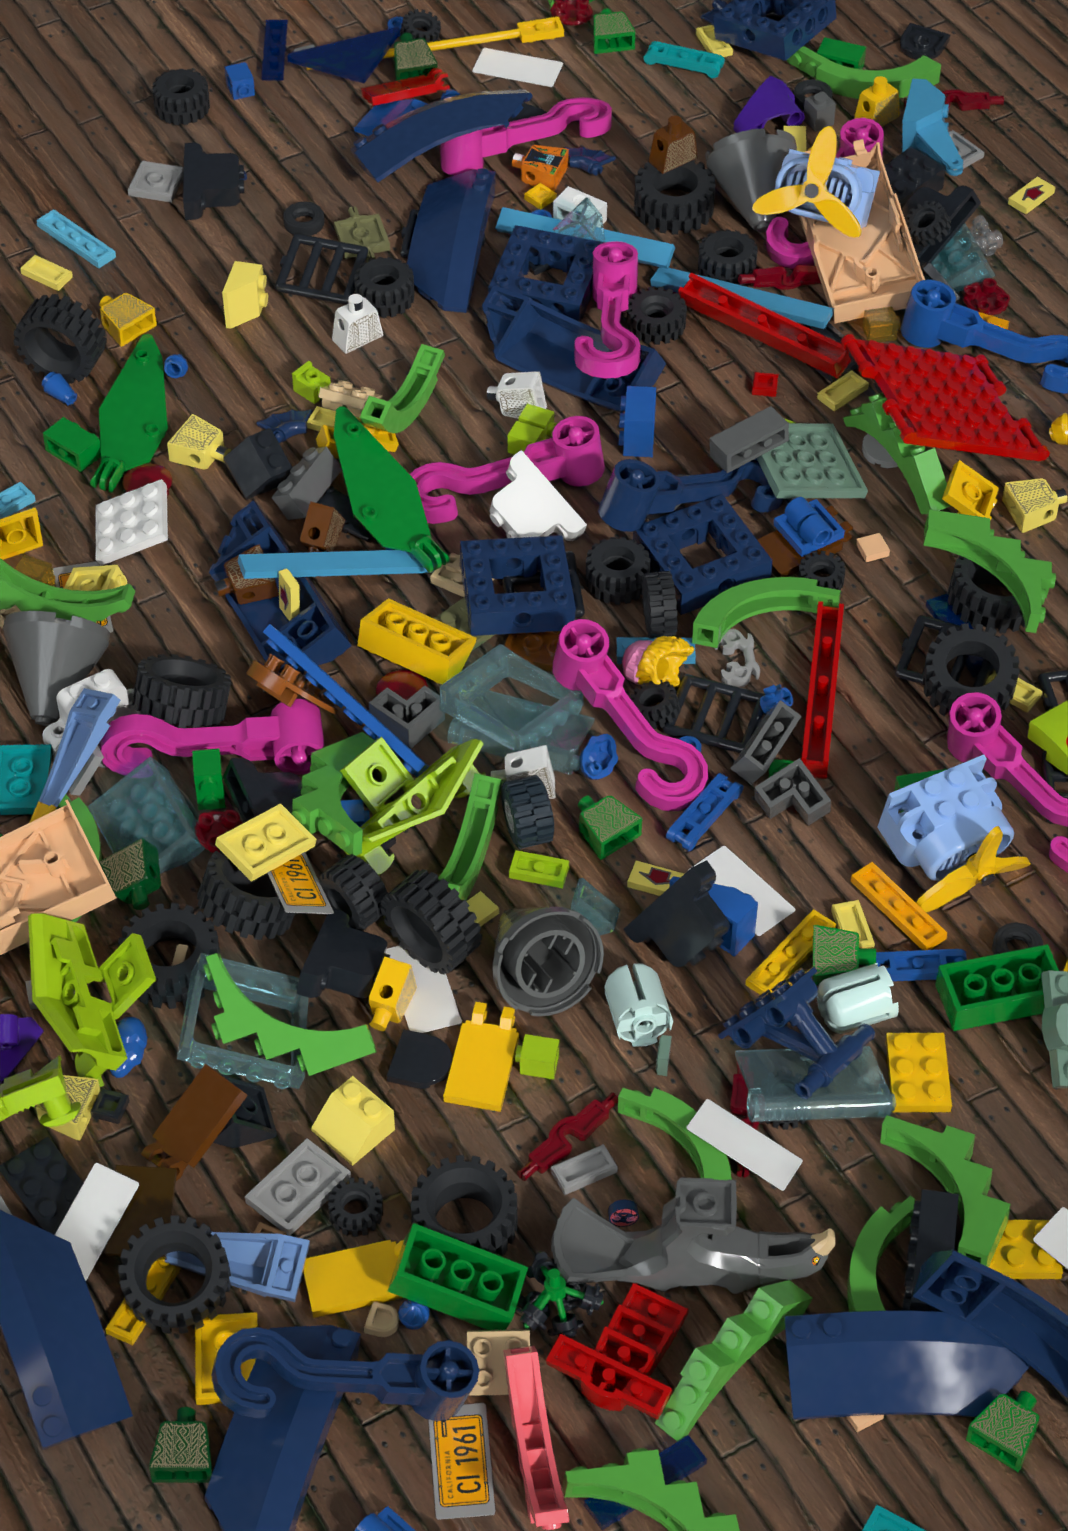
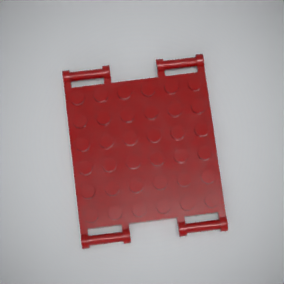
M853 334L845 335L842 338L841 344L846 350H849L855 359L862 377L875 379L887 398L882 408L886 415L891 416L901 432L900 437L904 443L1033 461H1043L1049 457V450L1040 443L1031 430V424L1028 419L1013 420L1008 413L1007 407L998 398V396L1006 392L1007 388L1002 381L997 379L989 367V361L985 355L981 354L971 357L969 355L944 353L931 349H918L912 346H899L893 343H880L874 340L856 339Z

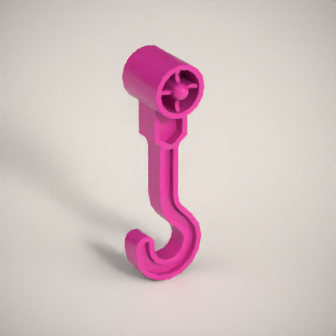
M571 98L558 102L546 114L509 122L510 125L507 128L500 125L456 137L440 144L441 169L443 172L455 176L472 169L483 168V157L505 153L515 144L559 134L570 122L579 120V134L581 137L592 138L605 134L612 126V108L608 103L599 99Z
M855 118L848 121L842 126L840 131V146L836 158L856 155L853 141L861 139L864 140L867 152H870L875 144L879 142L882 157L883 128L872 119ZM784 217L774 218L766 231L767 254L772 261L789 269H794L797 265L814 266L815 263L808 242L802 244L789 242L787 240V219Z
M618 241L606 242L597 246L593 251L592 295L594 301L597 302V309L602 310V342L613 351L603 352L597 350L593 346V339L591 337L580 336L576 338V366L583 373L593 377L619 378L633 372L640 363L639 339L620 325L621 312L628 310L629 298L632 299V295L637 293L638 252L634 246L628 243Z
M584 416L568 417L560 421L554 427L552 432L553 438L529 444L523 452L548 481L561 478L563 482L572 486H587L598 481L605 471L599 427L594 420ZM512 457L476 468H465L450 463L437 462L415 469L410 475L416 481L427 523H444L452 521L458 516L454 496L447 494L431 497L427 495L430 491L444 488L457 493L472 495L505 487L512 482L506 474Z
M586 619L569 622L563 627L559 635L553 660V674L556 680L565 688L581 691L593 707L606 710L632 746L644 757L659 763L673 765L682 771L684 779L677 783H669L662 780L652 769L646 768L639 772L635 789L649 805L663 811H680L688 808L704 790L708 780V765L703 755L693 745L659 734L651 727L626 694L623 688L625 678L607 655L609 637L603 627L596 622Z
M978 692L967 693L958 697L952 704L949 715L947 743L951 754L961 762H967L985 755L987 760L983 768L994 779H1005L1042 816L1052 823L1068 827V799L1060 796L1024 760L1021 755L1022 745L1001 725V709L997 702L990 696ZM1057 836L1051 841L1049 858L1055 865L1068 873V839L1063 836Z
M295 699L291 707L280 703L272 710L270 717L245 718L241 723L234 726L177 728L150 715L132 714L121 716L108 723L110 727L100 741V750L104 756L103 764L111 771L127 776H146L153 772L152 751L148 748H132L128 746L133 743H145L160 752L181 757H192V751L220 748V755L236 754L249 761L274 760L276 766L281 771L291 772L296 775L310 773L311 753L324 748L320 709L316 704L306 699Z

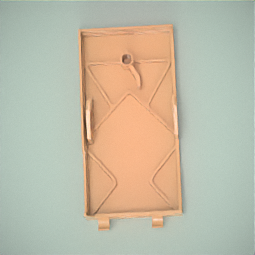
M863 139L853 141L856 155L843 157L853 160V165L880 171L867 226L861 228L860 237H849L829 222L799 215L828 305L833 308L832 318L834 324L905 309L912 287L917 282L925 280L897 195L892 191L881 157L879 142L875 144L870 152H867Z

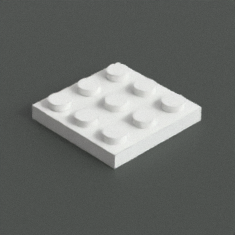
M162 479L96 505V561L100 566L168 540L167 485Z

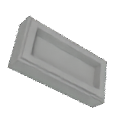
M604 1144L551 1167V1173L564 1195L606 1178L618 1171V1166Z

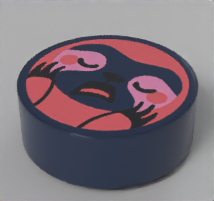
M626 1199L613 1202L608 1208L610 1223L618 1227L630 1226L636 1223L639 1219L637 1204Z

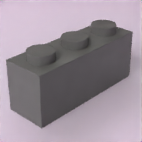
M770 406L709 438L710 456L729 473L789 441V423Z
M327 446L309 448L303 453L302 460L290 470V475L287 479L278 485V490L272 496V499L287 520L304 518L307 515L310 501L317 503L341 472L342 468Z
M781 700L766 712L730 769L752 785L766 773L801 718V715Z

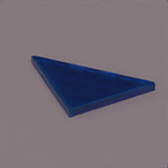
M395 27L289 53L287 55L288 62L365 84L400 35V28Z

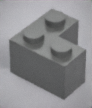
M423 686L407 701L389 688H386L369 702V712L405 745L412 749L445 720V699L426 686Z
M800 758L754 787L755 800L769 819L793 805L809 826L831 812L830 798Z

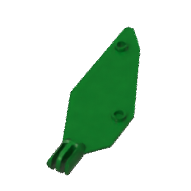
M150 334L141 336L99 408L101 463L90 481V485L94 488H97L99 485L100 490L107 491L109 488V492L113 493L124 471L151 461L168 431L163 359L153 336Z
M338 407L335 415L334 440L355 518L382 547L411 552L429 573L441 568L442 565L448 564L450 561L449 556L431 537L414 478L346 407Z

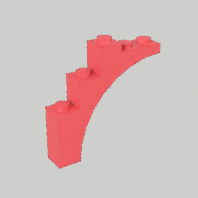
M535 1346L503 1350L512 1425L516 1432L519 1465L524 1479L528 1517L531 1524L535 1523L536 1527L542 1526L544 1530L557 1529L562 1526L561 1523L569 1522V1516L552 1449L538 1352Z

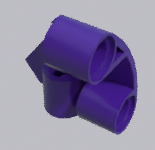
M769 76L744 106L734 122L733 130L735 133L753 129H763L768 120L778 116L783 119L787 126H799L804 121L805 116L795 104L794 94L782 80Z
M0 1014V1085L19 1065L44 1032L32 1017L18 1018L13 1014Z

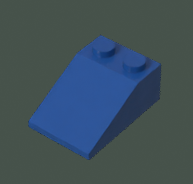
M408 99L375 105L354 127V131L370 136L373 134L372 130L380 124L386 125L428 103L417 99Z
M673 876L670 879L669 887H671L678 879H680V877ZM713 884L709 895L726 916L730 925L729 931L722 937L724 942L719 947L735 957L755 936L758 902L751 895L743 893L737 888Z

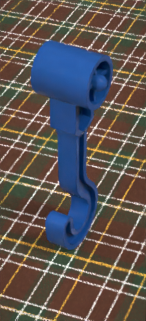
M922 280L912 287L900 331L902 336L915 346L931 348L939 345L942 341H946L962 348L976 345L1025 363L1060 360L1068 364V336L1049 335L1030 338L988 323L980 317L978 311L955 303L956 296L954 291L940 281ZM1055 364L1047 365L1040 380L1041 385L1051 391L1063 394L1068 393V367H1061Z

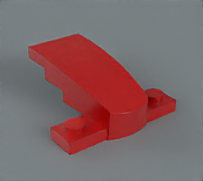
M633 1283L622 1305H618L608 1327L605 1326L595 1350L560 1334L546 1358V1365L580 1381L582 1393L587 1400L597 1407L609 1411H622L626 1405H629L658 1420L672 1395V1388L649 1376L659 1364L689 1314L688 1309Z

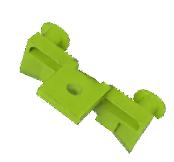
M382 737L377 738L344 766L340 772L373 814L360 827L363 830L362 853L356 856L368 863L379 876L383 874L393 863L394 853L387 855L380 846L381 844L412 826L445 814L454 797L464 798L470 795L475 773L486 776L485 772L479 773L473 765L483 746V742L478 739H472L450 748L415 780ZM374 768L382 773L381 782L374 780L372 776ZM402 787L405 793L397 800L385 805L384 802ZM413 795L419 797L421 801L419 809L413 807L411 803Z
M43 913L30 914L28 916L32 1001L70 1052H78L75 1056V1068L78 1077L98 1079L99 1086L103 1087L104 1083L101 1075L107 1069L116 1071L128 1059L115 1020L156 981L142 936L132 933L98 968L84 924ZM94 981L106 983L112 1002L109 1003L90 996L87 984Z
M60 1055L34 1075L31 1069L4 1079V1084L0 1085V1122L15 1113L18 1114L19 1111H24L25 1108L29 1109L30 1106L35 1107L36 1104L43 1103L47 1113L43 1114L39 1121L46 1127L63 1125L78 1115L81 1110L80 1102L71 1104L66 1093V1082L61 1068L62 1058Z

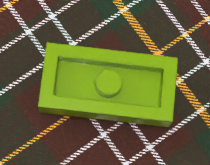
M515 850L509 870V878L563 889L569 870V860Z

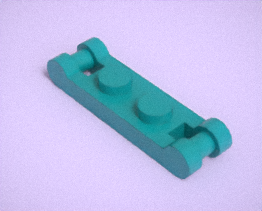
M658 41L650 43L648 51L643 58L645 63L649 65L655 63L665 64L671 67L706 73L710 78H717L721 71L720 69L725 63L724 57L719 54Z

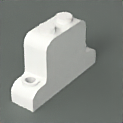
M522 450L511 458L509 468L506 471L508 478L512 482L498 492L492 500L490 518L493 523L505 530L507 538L542 537L556 532L559 536L562 535L564 540L574 541L584 534L587 524Z
M111 669L103 670L63 688L56 697L60 718L57 722L50 724L44 729L42 733L44 744L52 745V755H54L60 745L69 712L84 688L111 693L121 700L116 707L115 714L107 721V724L121 716L141 714V711H136L134 705H132L134 689L126 690L125 686Z

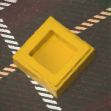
M541 183L524 193V200L538 209H543L557 197V193Z

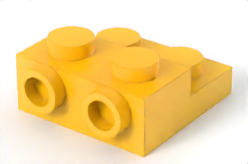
M959 460L953 465L942 500L957 509L958 514L990 518L991 521L992 516H990V513L997 503L996 495L999 488Z

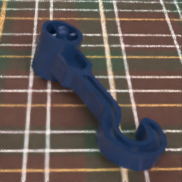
M757 458L729 473L723 469L718 473L680 477L668 471L656 472L653 467L638 460L625 459L615 465L599 504L598 512L602 520L612 528L632 532L639 530L643 526L648 514L673 512L675 507L681 503L706 501L722 494L724 497H729L735 491L738 482L743 479L754 480L762 485L756 489L751 501L752 508L758 512L776 510L783 504L785 499L775 497Z
M255 1327L242 1329L226 1339L217 1352L211 1373L214 1391L223 1405L236 1414L251 1418H265L268 1416L276 1401L273 1390L268 1387L251 1385L241 1374V1364L248 1359L256 1358L268 1363L281 1378L294 1387L311 1391L369 1393L377 1397L381 1404L411 1405L414 1411L423 1418L432 1421H443L456 1415L478 1382L479 1366L476 1357L470 1349L461 1343L450 1340L435 1343L426 1350L424 1355L386 1353L380 1361L375 1362L312 1359L303 1355L287 1339L275 1331Z

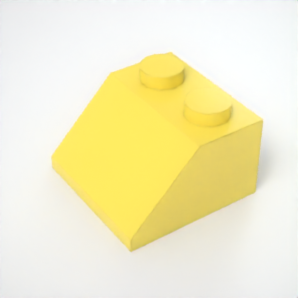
M239 261L234 262L222 292L226 328L231 329L259 317L263 307L267 306L268 293H265L267 277L263 275L262 265Z
M352 1076L331 1093L311 1129L353 1166L395 1130L394 1110Z

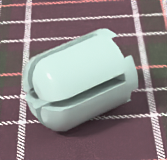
M634 963L633 974L635 981L633 982L628 966L618 967L607 978L605 996L619 1039L621 1037L623 1040L630 1041L634 1047L657 1043V1037L663 1034L668 1027L671 1030L673 1025V1019L658 973L643 963Z
M878 963L824 979L819 984L818 1008L821 1016L824 1018V1022L832 1031L842 1034L856 1030L864 1023L872 1025L897 1017L899 1012L898 1002L892 1003L890 986H894L884 965L878 967Z

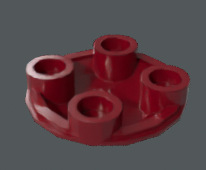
M555 0L550 9L553 17L559 16L561 23L567 25L587 23L593 15L589 0Z
M985 278L983 282L967 285L963 290L965 305L970 309L987 315L1002 313L1010 302V296L992 278Z
M145 463L130 469L123 479V487L126 492H130L162 479L167 485L168 497L169 489L172 486V476L170 471L161 465Z
M397 670L386 674L380 679L376 687V695L389 688L407 701L423 686L428 687L426 680L418 673L409 670Z
M234 810L201 813L195 826L197 839L210 852H220V849L215 845L217 837L243 824L239 820L240 815Z

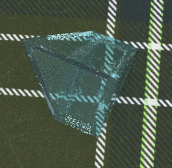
M587 197L552 229L555 233L605 242L602 214Z
M584 878L578 880L571 909L585 916L597 929L600 936L613 932L620 909Z

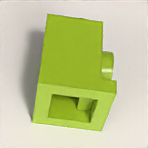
M307 361L292 373L293 391L313 404L322 399L319 398L320 388L329 386L331 383L330 377L314 368L310 361Z

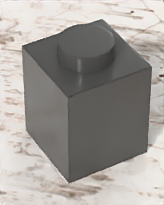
M824 91L805 98L804 121L815 132L834 125L836 103Z

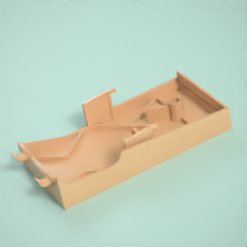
M68 799L65 800L67 805L0 837V955L29 942L28 916L30 914L43 913L71 921L116 899Z

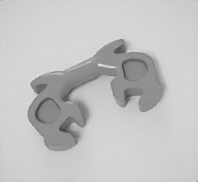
M729 629L721 639L718 648L723 646V655H732L736 649H740L744 654L746 664L745 666H740L738 662L727 663L726 670H721V681L724 684L745 687L749 684L752 674L756 680L760 677V666L755 660L753 651L754 639L751 633H748L747 639H745L738 630Z

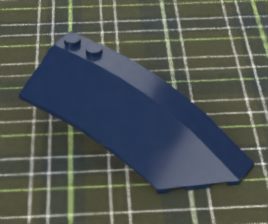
M527 90L471 92L442 99L410 111L386 125L380 124L372 130L373 134L367 138L361 137L356 140L350 150L364 172L378 183L415 157L451 139L500 125L507 128L510 125L508 119L510 117L515 118L523 109L522 104L530 101L533 96Z
M485 168L472 169L427 185L417 216L407 264L413 271L414 285L418 287V292L428 300L434 299L437 301V306L443 311L467 313L474 289L482 241L495 197L496 171H489Z
M493 285L482 304L488 321L487 327L490 339L493 341L495 358L499 362L520 373L540 372L543 384L619 413L624 412L621 411V396H626L627 386L652 387L666 365V362L656 349L640 344V363L633 372L619 378L593 377L583 373L576 366L575 340L580 336H588L593 339V346L597 350L613 352L602 342L601 330L554 311L528 296Z
M254 500L233 516L230 523L233 526L229 535L224 536L218 550L220 557L217 563L212 564L209 574L215 582L227 578L224 569L225 562L259 544L264 554L292 553ZM294 577L299 584L300 614L290 621L279 607V596L241 605L238 604L233 592L225 595L259 649L265 662L270 653L284 662L280 667V673L285 664L292 668L294 667L285 659L288 654L284 657L266 642L269 637L263 631L269 624L283 633L317 665L333 661L352 646L309 577ZM275 578L279 591V578Z
M0 1210V1329L41 1449H48L133 1417L102 1325L71 1242Z
M954 1250L934 1252L921 1266L913 1297L976 1327L1027 1362L1068 1399V1316L1040 1295L1015 1280Z
M861 1311L785 1316L793 1420L863 1415H953L977 1417L999 1394L1007 1395L1030 1367L1027 1362L976 1327L945 1312Z
M333 1325L270 1328V1330L287 1339L308 1358L357 1361L361 1333ZM256 1359L247 1382L251 1385L268 1387L273 1390L276 1396L274 1407L265 1418H251L234 1412L205 1494V1501L218 1518L222 1531H295L314 1470L344 1392L311 1391L294 1387L281 1378L268 1363Z

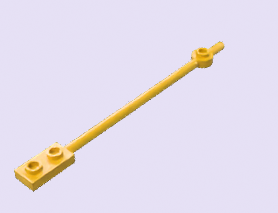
M558 16L517 23V29L428 42L427 44L431 51L519 37L522 43L564 37V28ZM394 48L350 55L345 51L337 50L331 52L328 58L306 61V69L312 70L329 67L336 72H342L351 63L394 57Z

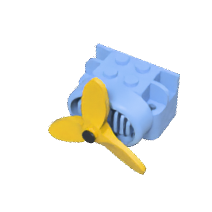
M827 126L819 132L810 154L793 149L789 150V154L785 156L781 170L777 175L775 189L758 198L753 204L752 209L755 213L762 215L789 211L796 215L829 222L849 237H860L861 228L867 226L880 171L853 165V160L836 158L837 135L832 126Z
M985 755L976 757L888 795L877 828L901 864L907 867L920 865L929 879L939 881L916 902L926 913L963 895L979 882L981 886L991 884L996 879L994 874L1022 869L1031 864L1027 857H996L1011 843L1014 837V830L1001 811L1002 803L995 793L997 782L993 777L986 778L982 773L987 760Z

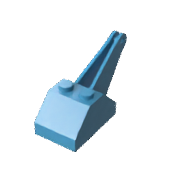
M912 79L903 117L902 152L909 147H913L945 166L946 172L949 175L958 176L963 173V159L948 132L949 123L945 122V118H948L949 104H945V94L926 79Z

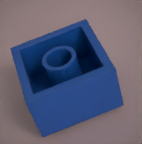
M627 386L626 396H621V411H625V413H620L619 428H623L624 431L619 432V446H624L623 456L653 457L656 387Z

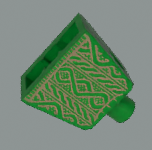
M606 8L600 14L594 15V54L635 50V29L624 12H612L611 9Z
M587 795L579 801L578 808L581 810L579 814L580 832L600 860L642 835V817L613 796H606L595 802Z
M814 925L813 967L817 969V972L813 975V982L816 986H819L824 979L859 969V965L876 963V948H859V933Z
M1021 1391L1015 1400L1005 1394H999L971 1422L966 1441L1019 1472L1040 1416L1032 1411L1037 1403L1036 1398L1027 1391Z

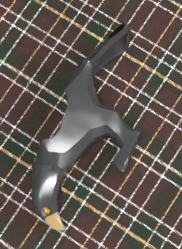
M680 1178L677 1181L675 1197L663 1206L662 1224L647 1231L624 1232L573 1197L563 1207L560 1218L557 1220L556 1228L552 1235L551 1252H553L554 1262L557 1264L560 1274L566 1281L592 1283L618 1280L639 1283L663 1292L678 1286L717 1285L726 1287L733 1294H738L759 1285L767 1286L787 1280L808 1277L821 1270L830 1251L835 1246V1232L831 1228L820 1234L807 1232H756L736 1226V1180Z

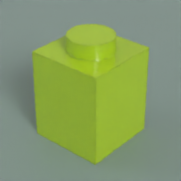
M525 1034L523 1045L517 1046L515 1062L520 1063V1074L554 1079L559 1059L560 1039Z

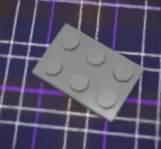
M307 1138L245 1196V1201L278 1229L291 1236L328 1200L334 1186L339 1188V1182L344 1180L346 1183L351 1178V1171Z

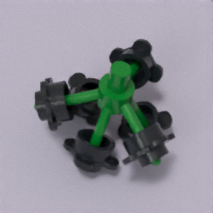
M540 1251L536 1253L532 1265L528 1266L526 1275L528 1278H535L544 1285V1290L542 1292L532 1291L526 1297L519 1296L517 1306L521 1309L517 1308L516 1312L522 1316L519 1321L524 1325V1328H529L532 1331H535L536 1328L546 1330L547 1327L544 1325V1322L550 1316L548 1301L556 1302L559 1315L551 1319L553 1328L548 1330V1335H558L559 1337L562 1334L572 1338L576 1335V1330L584 1326L582 1320H576L574 1313H565V1311L569 1312L573 1307L579 1306V1308L586 1310L587 1315L591 1316L593 1309L598 1311L604 1303V1293L600 1292L598 1283L592 1286L586 1282L565 1281L560 1276V1271L554 1262V1258L547 1256L546 1252Z

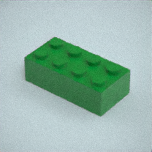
M1047 944L939 965L935 986L952 1030L957 1031L1043 1014L1045 1004L1041 973L1049 970L1059 971Z
M413 1223L404 1239L387 1291L487 1330H506L513 1320L528 1267Z

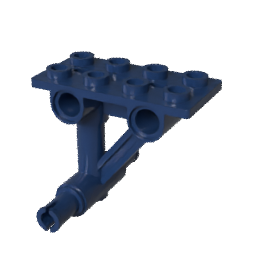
M815 967L810 968L806 972L802 968L788 978L790 982L783 979L772 988V993L768 989L755 999L756 1003L753 999L739 1009L740 1016L738 1017L737 1014H734L723 1023L725 1029L718 1034L720 1039L729 1035L739 1047L745 1049L750 1048L762 1036H765L815 1061L809 1067L808 1075L795 1085V1091L802 1099L810 1098L817 1089L831 1084L833 1078L853 1060H857L862 1055L863 1047L875 1038L874 1029L864 1023L854 1033L844 1035L834 1043L812 1014L814 1010L809 1005L818 996L817 986L810 978L817 972ZM790 1022V1024L793 1027L796 1025V1027L799 1029L801 1033L792 1030L784 1025Z

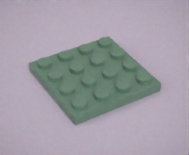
M789 423V441L757 457L776 498H865L868 493V489L834 424Z

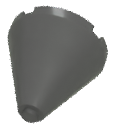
M753 129L724 137L713 144L714 150L711 153L707 150L705 154L707 168L712 171L716 181L752 229L757 230L759 233H764L778 213L768 215L755 213L752 209L753 204L758 198L775 189L776 178L781 170L785 156L789 154L790 149L797 150L796 140L792 134L778 129L776 130V135L765 134V129Z
M21 611L6 616L3 625L4 636L30 717L35 720L36 724L49 726L51 722H56L59 719L57 694L63 688L87 678L108 648L110 632L102 625L77 616H72L71 620L55 618V612Z
M535 907L509 909L501 915L498 924L493 959V978L496 988L511 1007L516 1010L526 1011L531 1016H549L563 1012L577 1004L592 989L589 984L595 973L600 974L604 956L601 937L597 929L585 916L569 908Z

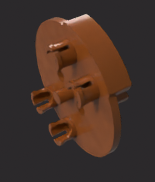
M271 653L265 664L254 660L246 672L247 675L258 682L257 686L289 707L292 706L299 694L333 714H336L338 711L334 706L335 704L324 693L321 697L318 696L321 692L318 687L314 686L310 681L306 684L308 679L300 674L295 682L297 675L300 673L299 671L285 664L280 673V667L284 662Z

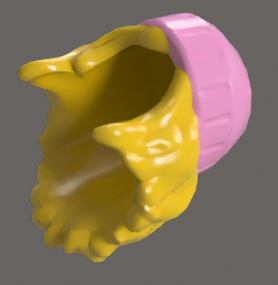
M661 636L654 641H636L629 645L624 652L622 660L624 675L636 685L649 683V681L659 685L661 684L660 680H662V682H669L673 687H679L681 684L678 677L679 667L687 660V656L693 654L694 647L690 646L684 639L675 636Z

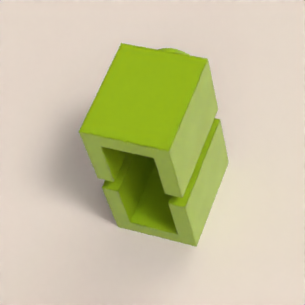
M527 403L518 418L519 421L515 422L507 435L508 453L515 455L521 450L524 452L529 444L549 439L550 436L553 437L552 432L557 425L554 422V411Z

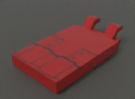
M434 68L427 76L422 75L361 88L362 97L375 106L435 93L437 90L445 91L450 89V85L444 84V81L441 79L448 77V74L442 72L440 68Z

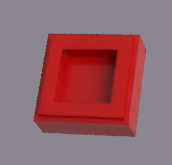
M754 372L752 395L776 397L779 374Z

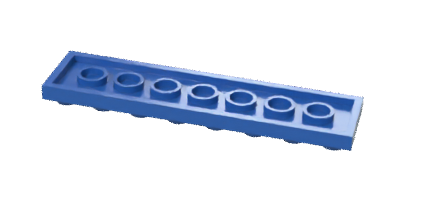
M271 624L267 626L263 631L269 637L266 642L284 657L288 654L285 659L302 674L307 671L304 677L321 691L326 689L324 695L341 709L345 706L346 708L343 712L360 726L364 723L365 726L362 729L375 740L382 737L398 759H404L402 764L411 774L418 777L430 767L283 633Z

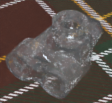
M983 215L977 216L972 221L973 226L969 228L967 233L972 241H974L978 251L982 250L986 256H991L995 253L996 249L1002 247L1003 237L998 230L990 231L989 224Z

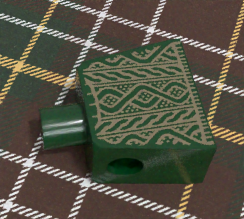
M404 33L400 36V42L394 44L396 81L422 75L427 76L432 69L437 68V61L425 39H413L411 33Z
M141 838L99 861L117 898L127 904H132L136 910L145 909L150 905L148 894L158 890L161 886L157 847Z
M181 1407L177 1410L176 1421H164L160 1424L149 1464L152 1483L210 1482L213 1471L207 1424L203 1421H195V1409Z

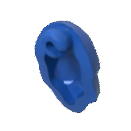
M609 734L592 736L580 755V768L585 777L590 780H599L608 776L613 771V767L618 761L614 738Z
M125 1017L116 1023L128 1058L116 1071L110 1070L112 1076L116 1078H122L127 1075L133 1067L141 1063L144 1055V1049L147 1045V1033L144 1024L136 1017Z

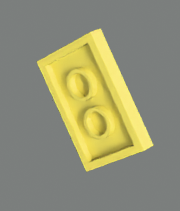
M279 804L217 837L215 845L250 881H253L315 847L317 839L282 804Z

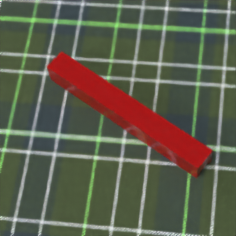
M690 273L689 281L684 287L680 286L678 289L680 299L684 298L685 305L837 379L851 362L849 351L842 344L694 273Z
M818 601L801 760L814 778L827 779L844 604L839 603V608L823 606L822 601Z

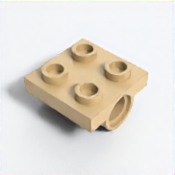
M342 380L320 388L319 398H322V408L336 411L338 407L343 406L358 418H360L369 396L382 399V395L376 394L372 388L361 387V389L352 387L353 383Z
M530 1329L467 1330V1348L476 1357L479 1366L478 1382L469 1395H509L503 1350L530 1346Z

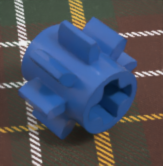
M779 684L763 689L765 695L760 698V706L765 714L780 700L789 707L792 706L793 697L787 688H782Z

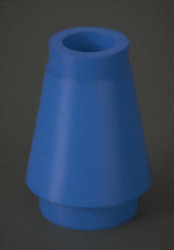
M50 372L43 379L42 387L45 393L68 406L76 401L77 394L60 373Z

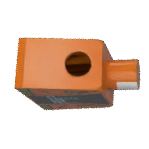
M533 145L526 156L514 154L512 167L522 169V181L534 187L541 183L555 192L568 169L569 149Z

